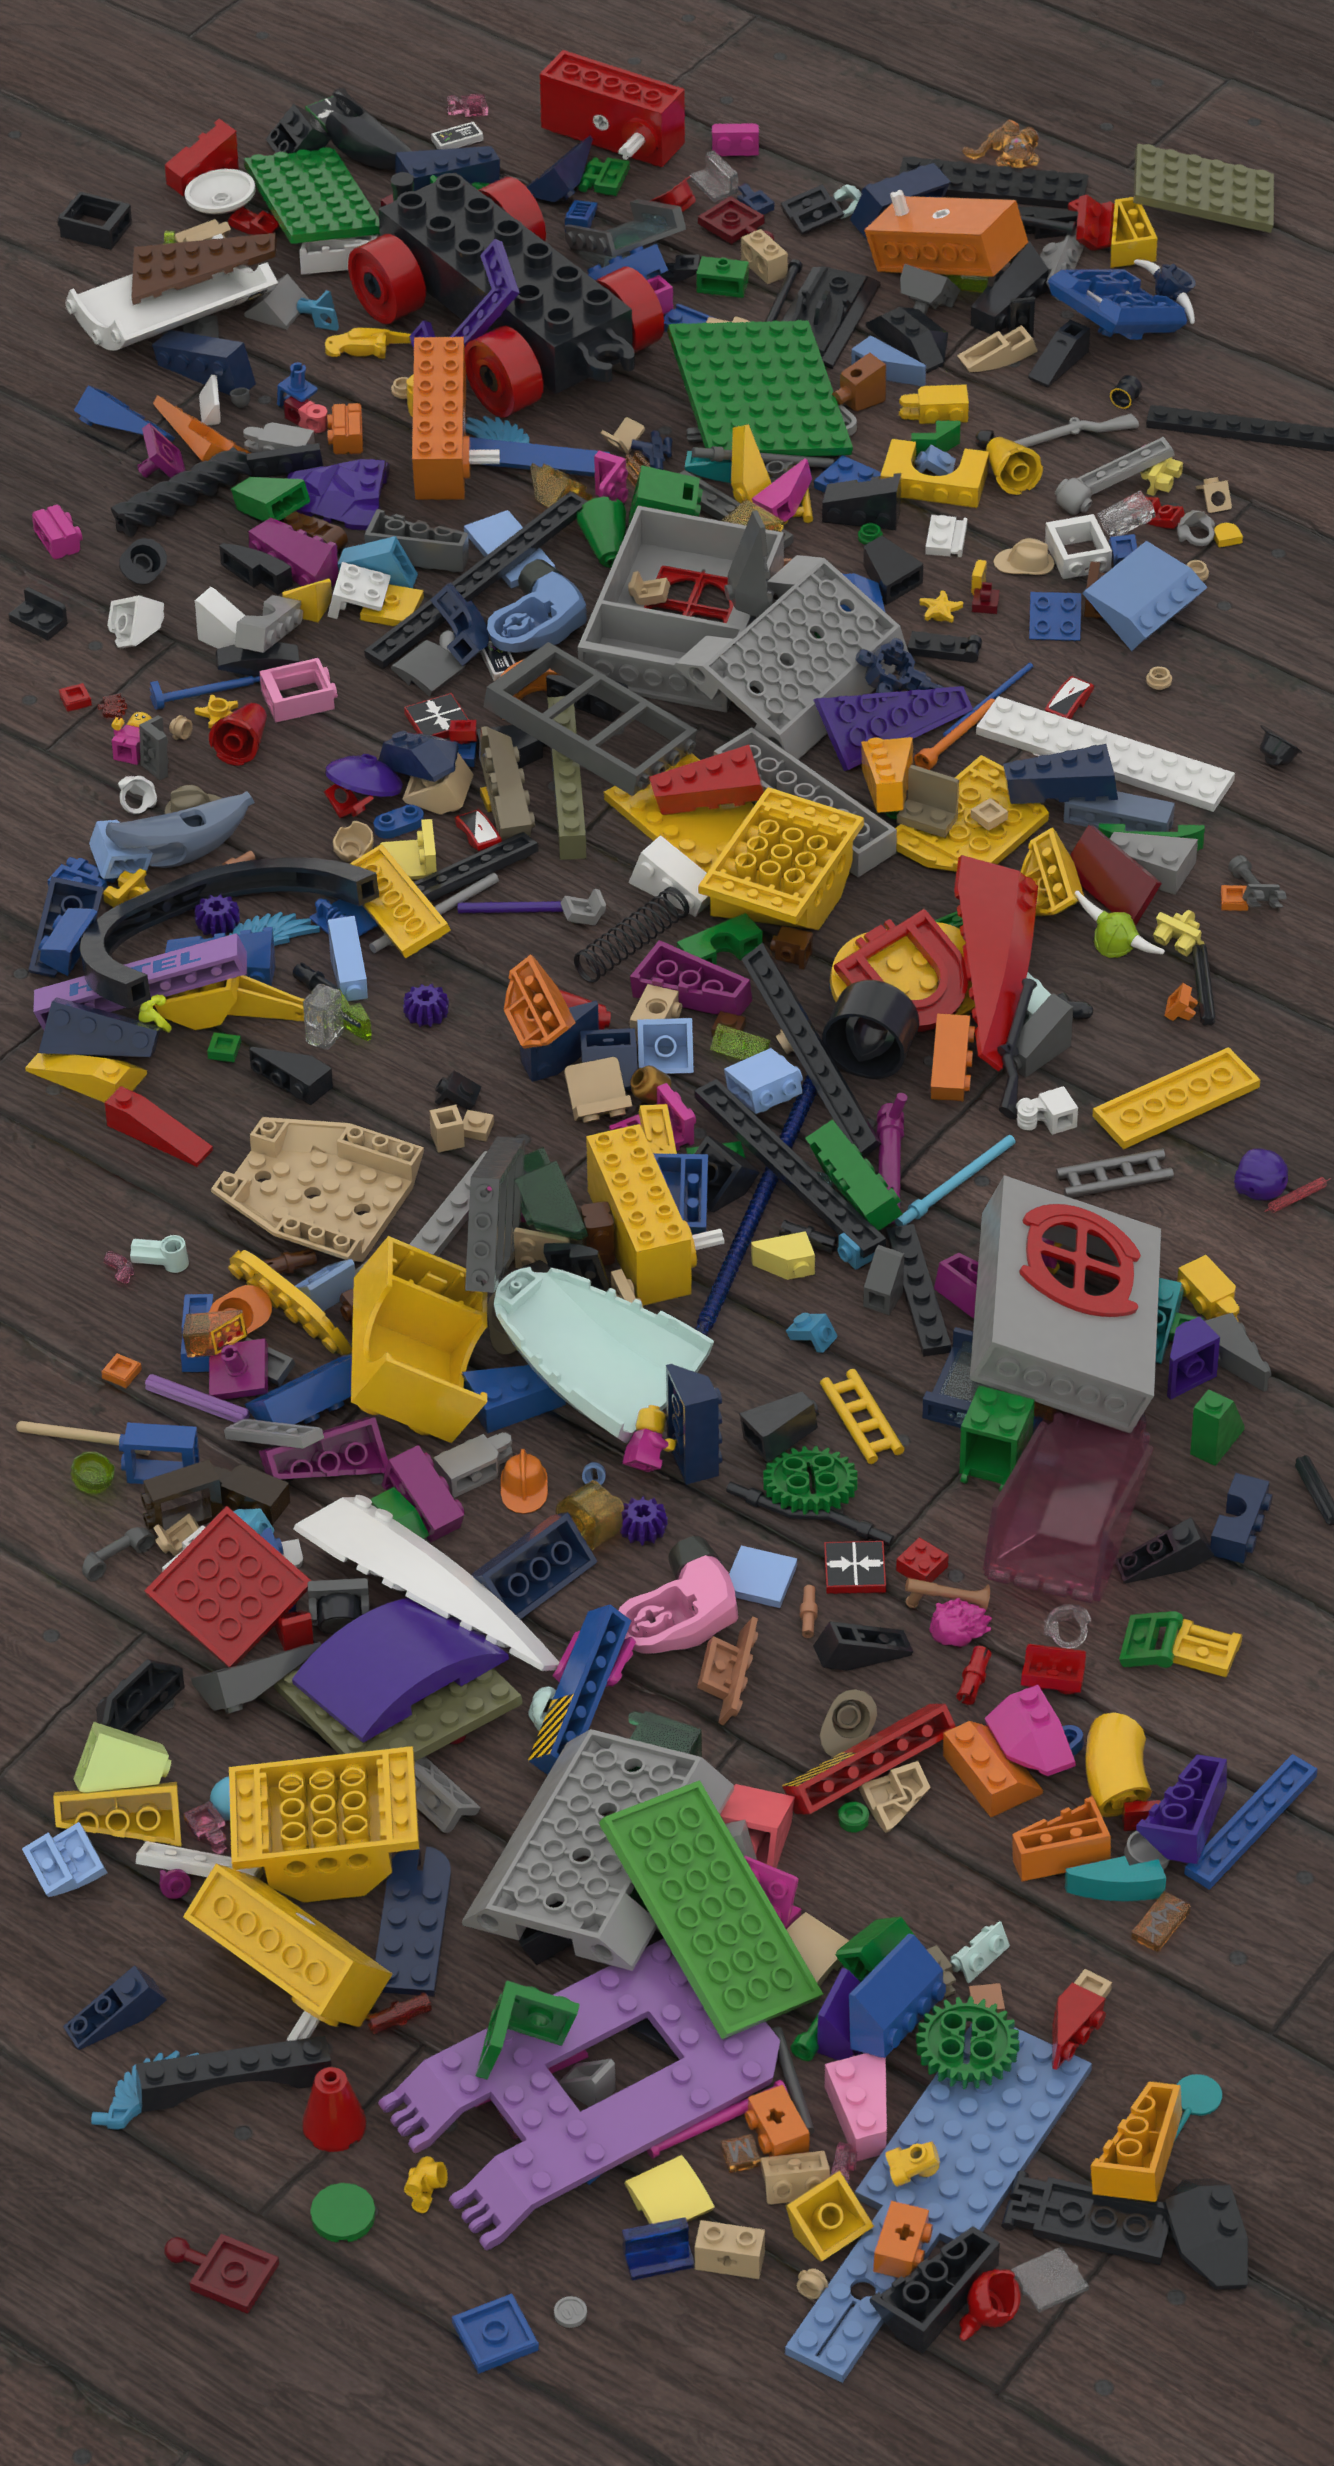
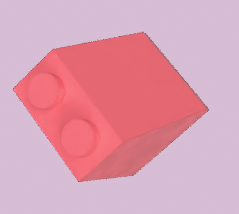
M735 1784L734 1791L720 1816L725 1824L746 1820L757 1861L777 1868L792 1823L795 1797Z

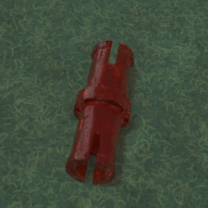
M422 1992L420 1995L402 2002L394 2001L390 2007L371 2015H366V2020L371 2022L368 2023L371 2032L377 2034L394 2025L399 2024L402 2026L407 2024V2020L432 2011V2006L427 2005L430 2003L427 1994Z

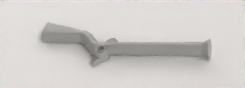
M1131 413L1101 423L1086 420L1079 421L1078 418L1072 417L1067 425L1013 442L1030 447L1068 434H1079L1081 430L1101 433L1138 428L1139 422Z

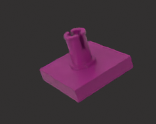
M150 423L143 427L142 431L149 458L137 465L141 475L148 478L149 475L160 468L172 478L177 473L185 471L181 451Z
M265 1338L236 1342L233 1345L224 1344L220 1348L219 1345H216L217 1351L221 1350L217 1355L215 1354L214 1346H210L209 1395L225 1400L268 1394V1343Z

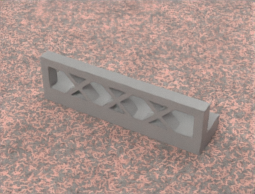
M423 1757L415 1761L417 1808L444 1833H449L454 1829L461 1815H475L479 1812L481 1807L429 1759Z

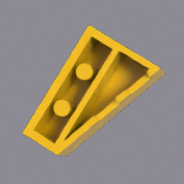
M1133 197L1115 199L1110 268L1134 265L1135 259L1149 262L1156 261L1157 236L1142 204L1133 203Z

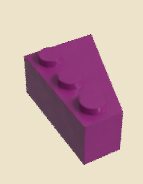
M417 1445L389 1459L382 1487L386 1491L395 1487L416 1508L429 1534L426 1538L430 1542L461 1527L465 1513L460 1501L454 1500L450 1494L447 1481L443 1476L437 1474L432 1458L428 1453H424L420 1446Z

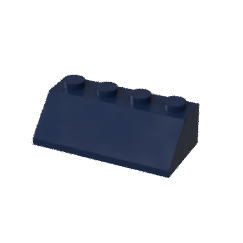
M674 1364L666 1365L667 1438L676 1440L675 1449L671 1451V1454L686 1485L719 1476V1464L722 1463V1454L719 1449V1444H722V1435L719 1429V1424H722V1416L719 1410V1405L722 1404L720 1390L718 1387H713L708 1376Z
M566 1512L551 1515L471 1575L494 1594L519 1619H522L598 1561L570 1514Z

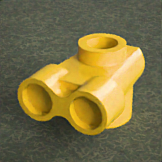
M933 2141L924 2144H914L910 2148L903 2150L897 2147L885 2153L890 2166V2175L896 2187L911 2182L910 2178L917 2174L921 2177H930L939 2169L940 2160Z
M426 2156L420 2159L416 2168L410 2169L404 2191L408 2196L412 2197L411 2205L415 2211L419 2213L427 2212L433 2199L431 2197L433 2190L446 2186L448 2174L443 2162H435L432 2157Z

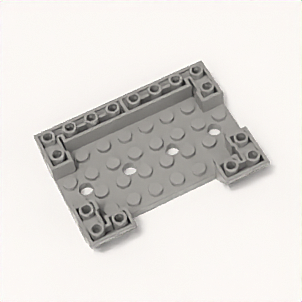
M796 555L767 581V586L780 597L734 639L705 636L680 658L674 666L711 700L720 692L724 693L757 723L754 728L799 760L827 734L813 699L871 694L875 690V688L868 685L865 679L867 667L860 665L855 660L858 651L866 649L874 654L881 645L889 643L893 638L903 641L904 651L908 652L900 625L825 558ZM840 605L848 606L851 612L843 610ZM810 632H817L821 639L813 637ZM780 659L788 660L791 666L784 665ZM884 660L880 663L882 664V669L885 670L884 674H893L896 671L895 665L889 666L884 663ZM749 686L757 687L760 690V694L751 691Z
M592 1729L584 1732L566 1743L463 1918V1926L515 1940L521 1938L526 1927L572 1939L575 1956L633 1971L654 1934L657 1925L651 1914L630 1897L635 1886L599 1825L600 1820L605 1817L602 1814L609 1811L616 1813L699 1780L717 1811L721 1814L734 1791V1785L702 1757ZM635 1766L641 1767V1769L636 1772L627 1771L633 1769ZM583 1856L590 1857L588 1860L583 1862L575 1861L576 1859L582 1858ZM557 1901L563 1902V1904L559 1907H549V1905L554 1904Z

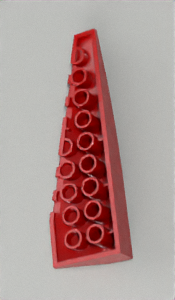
M961 855L957 863L954 892L955 898L960 899L957 913L963 919L960 934L966 942L962 947L967 980L972 981L969 996L975 1001L972 1016L978 1025L975 1029L977 1051L981 1059L997 1071H1000L1003 1067V1061L997 1047L1007 1042L1023 988L1021 981L1027 978L1034 933L1038 885L1032 878L1026 877L1018 870Z

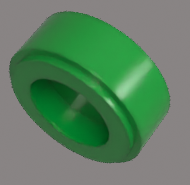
M848 1802L842 1805L838 1812L840 1827L848 1832L864 1830L869 1823L867 1807L859 1802Z

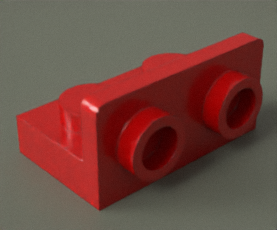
M1088 195L1079 196L1076 240L1091 251L1110 247L1112 244L1115 204L1111 201L1100 204Z

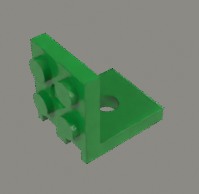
M506 1980L503 1993H500L496 2008L491 2013L475 2076L488 2080L502 2050L507 2029L562 2046L578 2014L580 2004L570 2001L563 1996H554L541 1992L535 1987H526Z

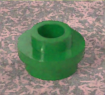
M873 523L863 525L858 532V540L864 545L883 536L880 527Z

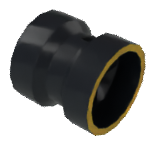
M1123 376L1118 385L1110 392L1112 403L1121 409L1130 407L1135 398L1142 392L1141 382L1134 376Z

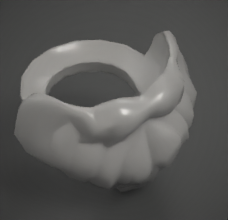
M1192 510L1186 513L1178 523L1177 534L1179 541L1184 542L1187 540L1195 546L1210 544L1214 538V521L1204 511ZM1189 527H1201L1209 531V535L1204 539H1198L1191 534Z

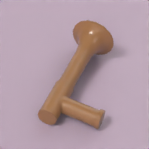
M908 1578L905 1585V1591L912 1592L906 1599V1605L909 1608H916L923 1595L940 1596L950 1599L960 1598L962 1601H967L987 1610L990 1599V1586L988 1584L981 1590L970 1591Z

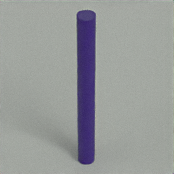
M561 901L458 903V913L564 911L560 904Z

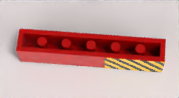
M946 1704L926 1705L782 1785L786 1795L795 1797L794 1814H811L943 1740L944 1732L955 1728L956 1725Z

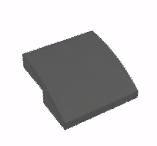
M425 640L392 665L391 669L408 685L414 682L430 697L462 673L466 665L462 666L453 654L446 649Z

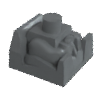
M904 264L900 277L901 294L907 295L915 303L914 309H919L926 315L928 308L936 310L939 305L953 307L960 289L949 278Z

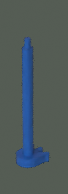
M248 676L168 693H162L158 681L150 682V699L156 710L164 709V702L254 685V682H260V676Z

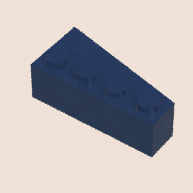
M492 146L396 152L395 174L405 172L413 175L414 192L430 185V177L432 175L439 177L447 173H457L469 184L474 182L491 184L500 180V158Z
M935 163L926 166H919L917 169L909 172H902L892 178H885L874 184H868L861 191V197L850 221L867 239L864 230L892 204L890 196L892 192L902 190L904 196L943 198L951 182Z
M169 330L152 345L159 366L206 385L211 375L217 376L218 391L230 395L233 389L247 388L250 390L256 385L244 342Z
M1107 744L1092 745L1086 748L1066 750L1060 753L1015 760L1003 764L1011 804L1045 803L1049 798H1054L1059 802H1069L1070 798L1085 797V801H1096V797L1108 796L1109 800H1118L1115 775Z

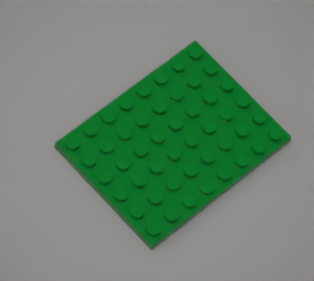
M809 321L668 324L667 333L705 448L717 446L723 447L724 450H732L733 428L749 424L760 453L795 456L852 455L853 445L837 400L832 395L834 391Z

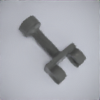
M1243 855L1236 856L1230 861L1228 865L1229 871L1235 878H1243L1248 884L1242 898L1247 901L1249 907H1262L1257 901H1268L1269 905L1274 908L1283 907L1278 899H1287L1283 890H1279L1280 886L1278 884H1261L1251 873L1252 865Z

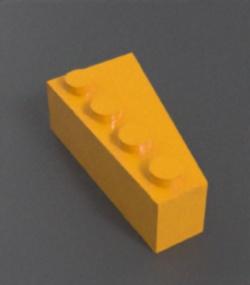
M913 737L886 740L871 738L868 741L861 742L862 771L877 813L903 810L906 791L908 790L909 768L913 765Z

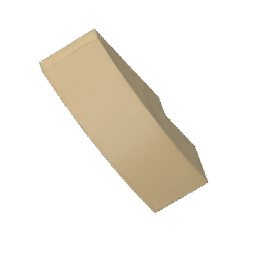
M1021 325L1004 336L998 331L957 356L969 372H982L1013 364L1038 351L1033 338Z

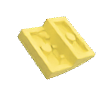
M682 2155L624 2182L638 2211H643L656 2237L712 2211L715 2207L699 2178Z

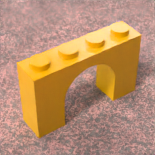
M898 439L891 440L880 479L890 478L896 473H901V498L978 508L989 469L988 451L964 449L961 463L954 472L943 476H929L920 473L914 468L916 442Z

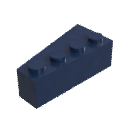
M56 997L51 1003L38 1053L151 1057L155 1053L161 1027Z

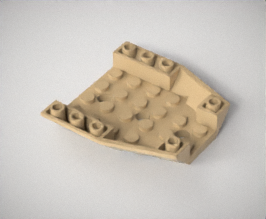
M262 1117L250 1134V1153L235 1174L223 1171L211 1188V1192L273 1236L345 1260L352 1259L353 1261L363 1262L412 1191L424 1153V1147L350 1123ZM262 1178L269 1179V1180H265V1181H263V1182H258V1181H257V1180L262 1179ZM309 1195H318L312 1199L307 1198ZM360 1211H366V1212H368V1213H364L363 1215H358V1214H356V1213H358V1212H360Z

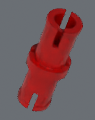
M974 1647L970 1662L963 1669V1681L956 1695L958 1701H961L963 1695H965L962 1701L963 1704H974L979 1687L985 1682V1670L992 1656L990 1650H987L985 1656H983L986 1647Z

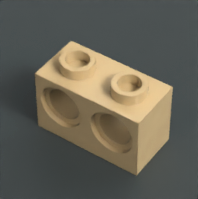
M760 229L741 237V261H749V268L763 281L770 284L786 277L788 272V253L764 231Z

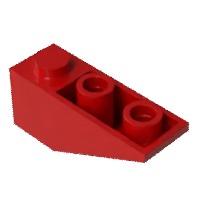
M1073 1982L1058 1997L1052 2026V2068L1055 2070L1065 2060L1070 2061L1076 2048L1080 2044H1086L1091 2032L1094 2029L1098 2030L1106 2017V2013L1103 2012L1106 1998Z

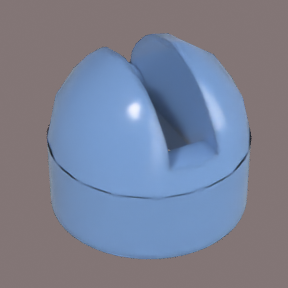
M592 1462L584 1467L582 1479L587 1486L599 1487L604 1483L606 1471L600 1463ZM592 1468L597 1469L598 1479L593 1480Z

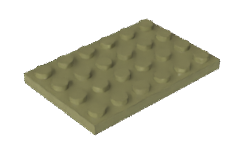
M1137 143L1135 150L1133 203L1271 233L1274 225V173H1269L1262 169L1246 168L1240 164H1228L1218 159L1201 158L1195 154H1183L1173 149L1165 150L1150 144L1143 145Z

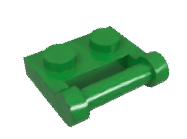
M1176 1611L1130 1615L1119 1657L1122 1666L1158 1665L1163 1668L1171 1667L1174 1661V1654L1172 1652L1178 1629L1183 1624V1615ZM1160 1627H1166L1162 1647L1159 1650H1155Z

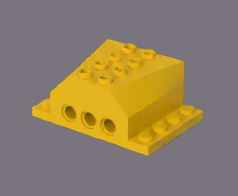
M767 787L698 885V893L710 897L711 916L734 918L746 913L753 922L819 930L842 896L853 861V841L864 826V817Z
M413 1746L229 1767L231 1862L233 1869L264 1867L267 1882L271 1888L303 1903L365 1896L392 1873L391 1852L419 1849Z

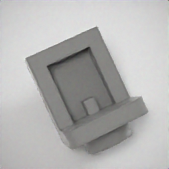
M593 889L588 899L564 896L560 903L567 921L573 923L596 925L606 909V903L599 889Z

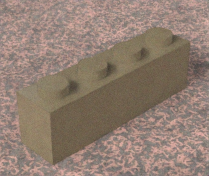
M487 726L481 727L479 758L496 830L502 841L521 832L531 837V828H535V818L533 812H529L527 807L530 806V797L528 790H523L522 784H525L523 769H518L517 762L520 760L518 747H513L510 736Z

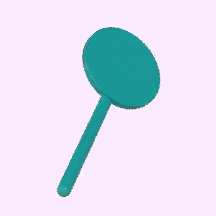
M1194 2074L1184 2077L1177 2083V2085H1181V2103L1184 2113L1180 2119L1175 2140L1190 2114L1207 2115L1220 2106L1222 2090L1214 2079L1205 2075Z

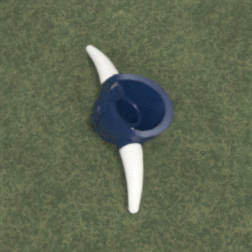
M1135 259L1134 264L1148 270L1156 279V295L1167 296L1184 307L1190 324H1194L1193 307L1187 296V293L1196 285L1194 278L1174 263L1172 265L1163 264L1160 267L1149 261Z

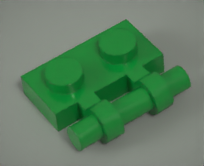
M607 157L605 163H603L599 158H593L585 167V173L582 174L579 183V190L586 192L594 186V192L617 196L630 170V161Z

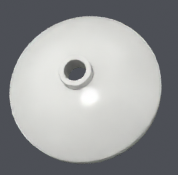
M214 170L194 178L185 189V198L188 205L199 212L226 214L240 209L251 200L255 193V183L250 175L239 170Z

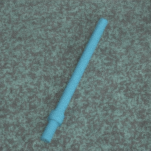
M1012 1135L1006 1136L922 1200L917 1199L908 1206V1210L903 1215L895 1219V1224L903 1226L914 1219H920L928 1212V1208L1016 1143Z

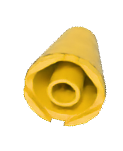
M1003 437L993 438L988 443L986 451L989 452V462L998 485L1008 494L1019 495L1022 494V491L1031 490L1036 486L1042 476L1043 466L1041 465L1040 456L1034 450Z

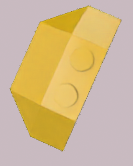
M1052 827L1030 840L1029 852L1024 859L1021 873L1026 877L1032 878L1038 885L1035 916L1055 915L1079 902L1074 894L1075 891H1079L1084 896L1075 864Z

